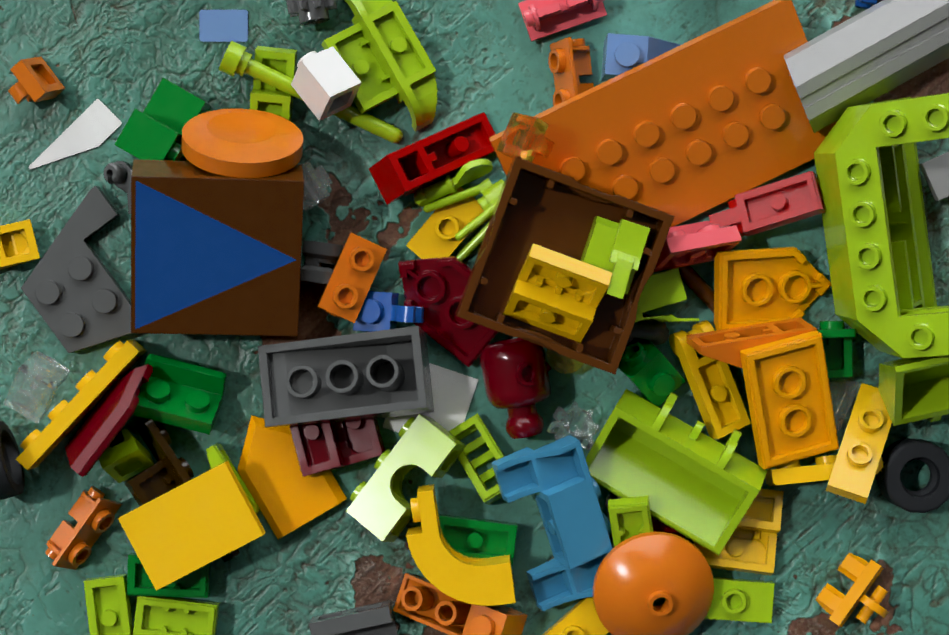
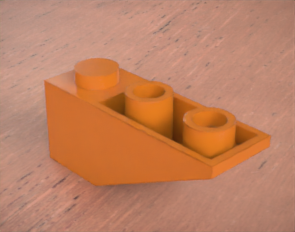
M405 573L393 609L396 613L448 635H522L528 616L505 605L479 606L458 601L438 590L427 579L410 573Z

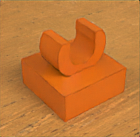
M41 56L21 59L10 69L18 79V82L8 92L17 104H20L25 99L28 102L32 100L39 102L53 99L65 89Z

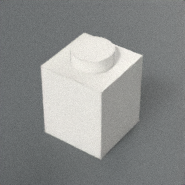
M332 46L318 53L312 51L304 55L297 63L298 68L291 86L320 121L350 107L362 82Z

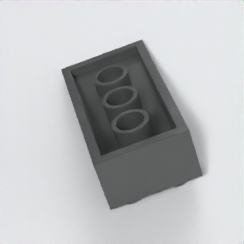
M419 326L258 346L266 428L387 418L434 412L426 332Z

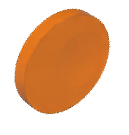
M219 109L199 114L183 126L181 149L184 157L190 163L207 172L235 178H262L284 173L300 162L303 154V134L294 123L276 114L254 109Z

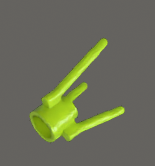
M487 178L477 186L427 204L423 207V210L429 213L482 194L483 196L477 202L484 212L455 235V239L461 241L488 219H491L504 181L500 179L492 184L489 178ZM489 222L456 256L460 261L466 259L483 241Z

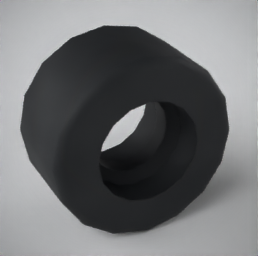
M906 438L894 442L882 453L881 457H883L884 467H882V471L876 474V481L880 492L890 503L911 513H927L938 509L949 499V456L941 447L922 439ZM912 460L923 461L930 470V479L927 485L918 491L906 489L900 479L903 466Z

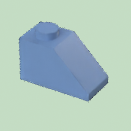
M608 33L604 40L601 81L614 78L680 46V44L649 36Z

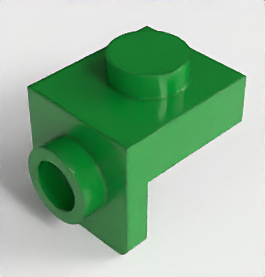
M820 321V329H817V331L822 333L828 378L853 377L852 337H856V329L845 328L844 321Z
M639 339L624 350L618 369L630 379L646 399L657 407L668 398L671 392L674 393L686 382L661 351L644 339Z

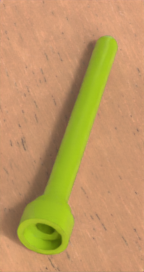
M234 41L230 42L219 66V71L232 77L235 74L242 77L244 74H247L302 100L291 86L293 78L251 59L253 55L246 52L247 47ZM353 106L333 114L391 143H399L403 138V133L399 128L368 113L361 115L359 110Z

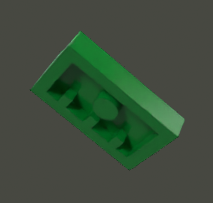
M148 354L145 365H151L153 372L149 381L146 384L143 383L140 387L138 395L140 401L132 415L210 435L223 402L226 374L210 368Z

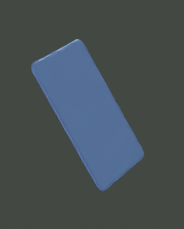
M200 10V41H248V11Z

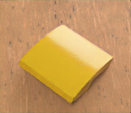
M533 243L513 287L503 315L581 343L593 322L596 308L609 287L612 272Z
M761 488L719 555L694 542V545L706 558L710 568L769 576L774 574L777 533L781 531L784 491Z

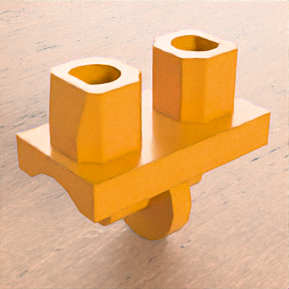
M848 553L837 570L855 583L846 595L827 583L817 596L816 601L831 615L829 619L841 627L844 626L860 602L864 605L856 615V618L862 623L866 624L874 612L885 618L889 611L880 606V603L888 591L878 585L870 597L866 596V593L884 568L872 559L870 562H867L859 556Z

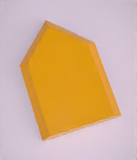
M794 246L719 251L714 258L716 330H723L799 317L803 318L805 315L804 311L819 295H824L831 287V282Z
M251 415L237 471L277 539L284 537L347 499L331 470L305 477L302 476L290 426L266 428L264 418Z

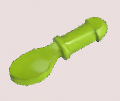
M477 159L466 163L455 177L451 178L450 175H446L444 179L425 188H419L414 194V202L424 207L450 193L455 194L457 189L464 184L490 173L493 170L492 162L488 159Z

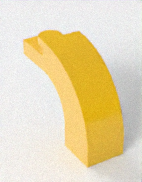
M434 484L418 486L417 498H410L413 522H421V526L408 528L406 538L411 555L426 579L444 594L468 604L496 606L516 603L510 555L472 558L456 551L446 541L440 527Z

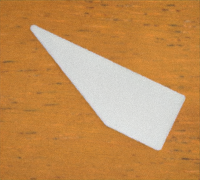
M96 99L29 165V169L99 147L122 122L99 99Z

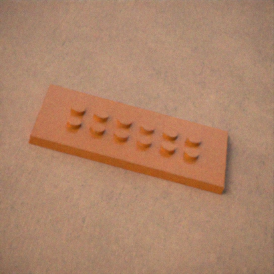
M773 0L489 137V140L506 176L512 160L518 157L571 177L578 183L603 193L619 195L673 215L674 219L671 227H674L734 198L736 194L749 191L813 160L814 152L837 121L816 133L813 132L783 56L808 41L792 0Z

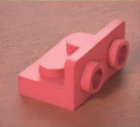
M710 221L670 227L654 272L714 261L717 252L731 251L742 240L737 225L720 228L719 224H710Z

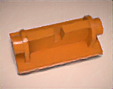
M567 37L550 44L551 51L548 57V64L554 76L555 92L553 95V106H556L593 88L594 84L580 83L579 76L592 75L590 46H585L584 38L571 39V37Z
M350 232L317 307L324 309L326 313L335 317H341L355 323L387 249Z
M91 486L88 491L84 490L68 512L78 523L74 527L68 521L63 520L46 543L48 548L45 553L54 560L52 565L76 570L79 565L83 564L90 556L91 548L99 536L113 524L115 514L121 507V504L103 499L105 494L94 486Z

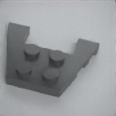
M94 186L90 189L21 287L22 291L68 353L131 334V301L87 242L90 237L120 216L99 186Z

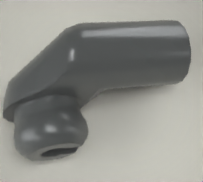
M124 161L111 162L104 169V178L109 184H114L127 193L128 214H131V175L133 166Z
M655 319L635 322L626 346L636 338L650 340L654 345H661L668 340L669 329L666 327L665 322H659Z

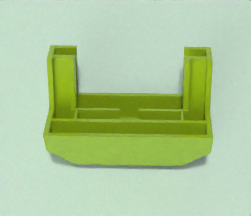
M949 93L914 98L905 97L847 107L814 152L817 180L826 211L822 213L835 315L852 329H856L858 334L879 351L900 358L949 355V306L937 307L916 142L949 138Z

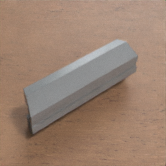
M883 0L783 55L813 132L816 133L839 120L847 107L867 104L949 58V0Z

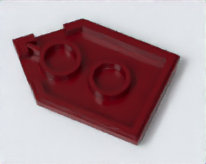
M455 256L399 261L400 278H402L405 296L404 306L424 307L423 323L414 324L421 327L427 335L467 367H470L481 354L484 347L498 333V331L456 316V311L472 269Z
M147 364L133 369L112 385L65 447L70 467L78 475L84 477V475L86 476L135 412L140 401L138 398L140 387L143 383L146 384L149 381L153 372L151 365Z

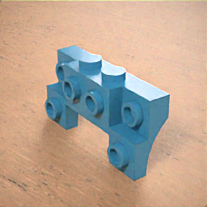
M568 435L536 450L526 447L491 462L503 500L510 503L519 498L534 494L554 559L526 571L537 607L542 611H546L566 602L593 597V582L598 567L605 556L613 549L609 538L612 535L608 518L601 512L598 499L601 498V491L596 480L590 475L580 440Z

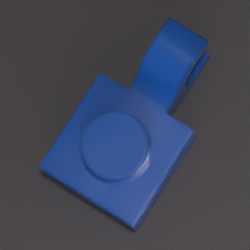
M369 291L355 323H353V330L372 332L396 329L397 322L423 323L424 307L398 305L399 293Z

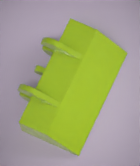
M949 355L902 358L879 363L878 390L893 426L924 419L936 422L941 420L942 415L949 414Z
M626 389L585 458L590 475L599 486L620 498L649 495L652 517L719 555L760 492L768 470L762 469L756 463L735 452L742 432L734 429L725 445L701 432L705 424L699 420L692 427L671 415L669 412L678 395L671 392L662 408H659Z

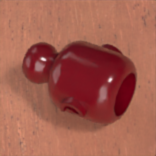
M520 338L503 340L485 346L480 355V364L486 395L491 405L498 409H507L508 419L505 427L508 435L512 439H519L541 434L544 428V421L537 412L536 403L544 401L551 395L548 374L551 367L546 362L543 347Z

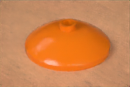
M667 532L641 533L619 543L602 560L593 582V602L596 612L604 627L612 635H689L706 617L714 595L713 574L704 555L687 539ZM666 598L662 605H653L656 599Z

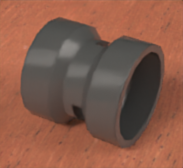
M303 240L302 253L305 256V262L300 270V281L327 284L342 252L343 245Z

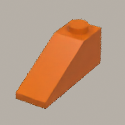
M799 317L686 335V341L688 345L703 356L742 368L740 350L817 331V328Z

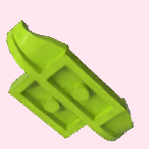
M345 0L355 15L351 20L354 25L325 39L321 45L324 50L333 46L362 82L353 100L361 115L395 97L399 104L404 102L412 118L411 126L415 132L431 124L437 107L436 69L398 2H393L392 0Z

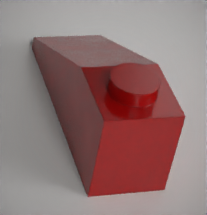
M482 112L386 155L370 167L369 171L388 205L416 192L421 187L424 188L444 178L446 175L460 170L463 165L470 161L482 159L494 153L495 151L489 137L495 135V132L485 112Z

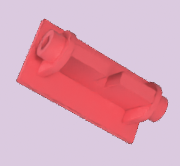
M525 0L518 3L531 42L607 16L603 4L605 0Z

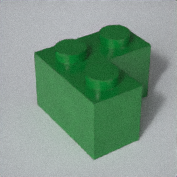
M162 78L143 113L134 109L114 145L141 160L188 161L181 149L183 126L193 117L208 112L211 106L183 88Z

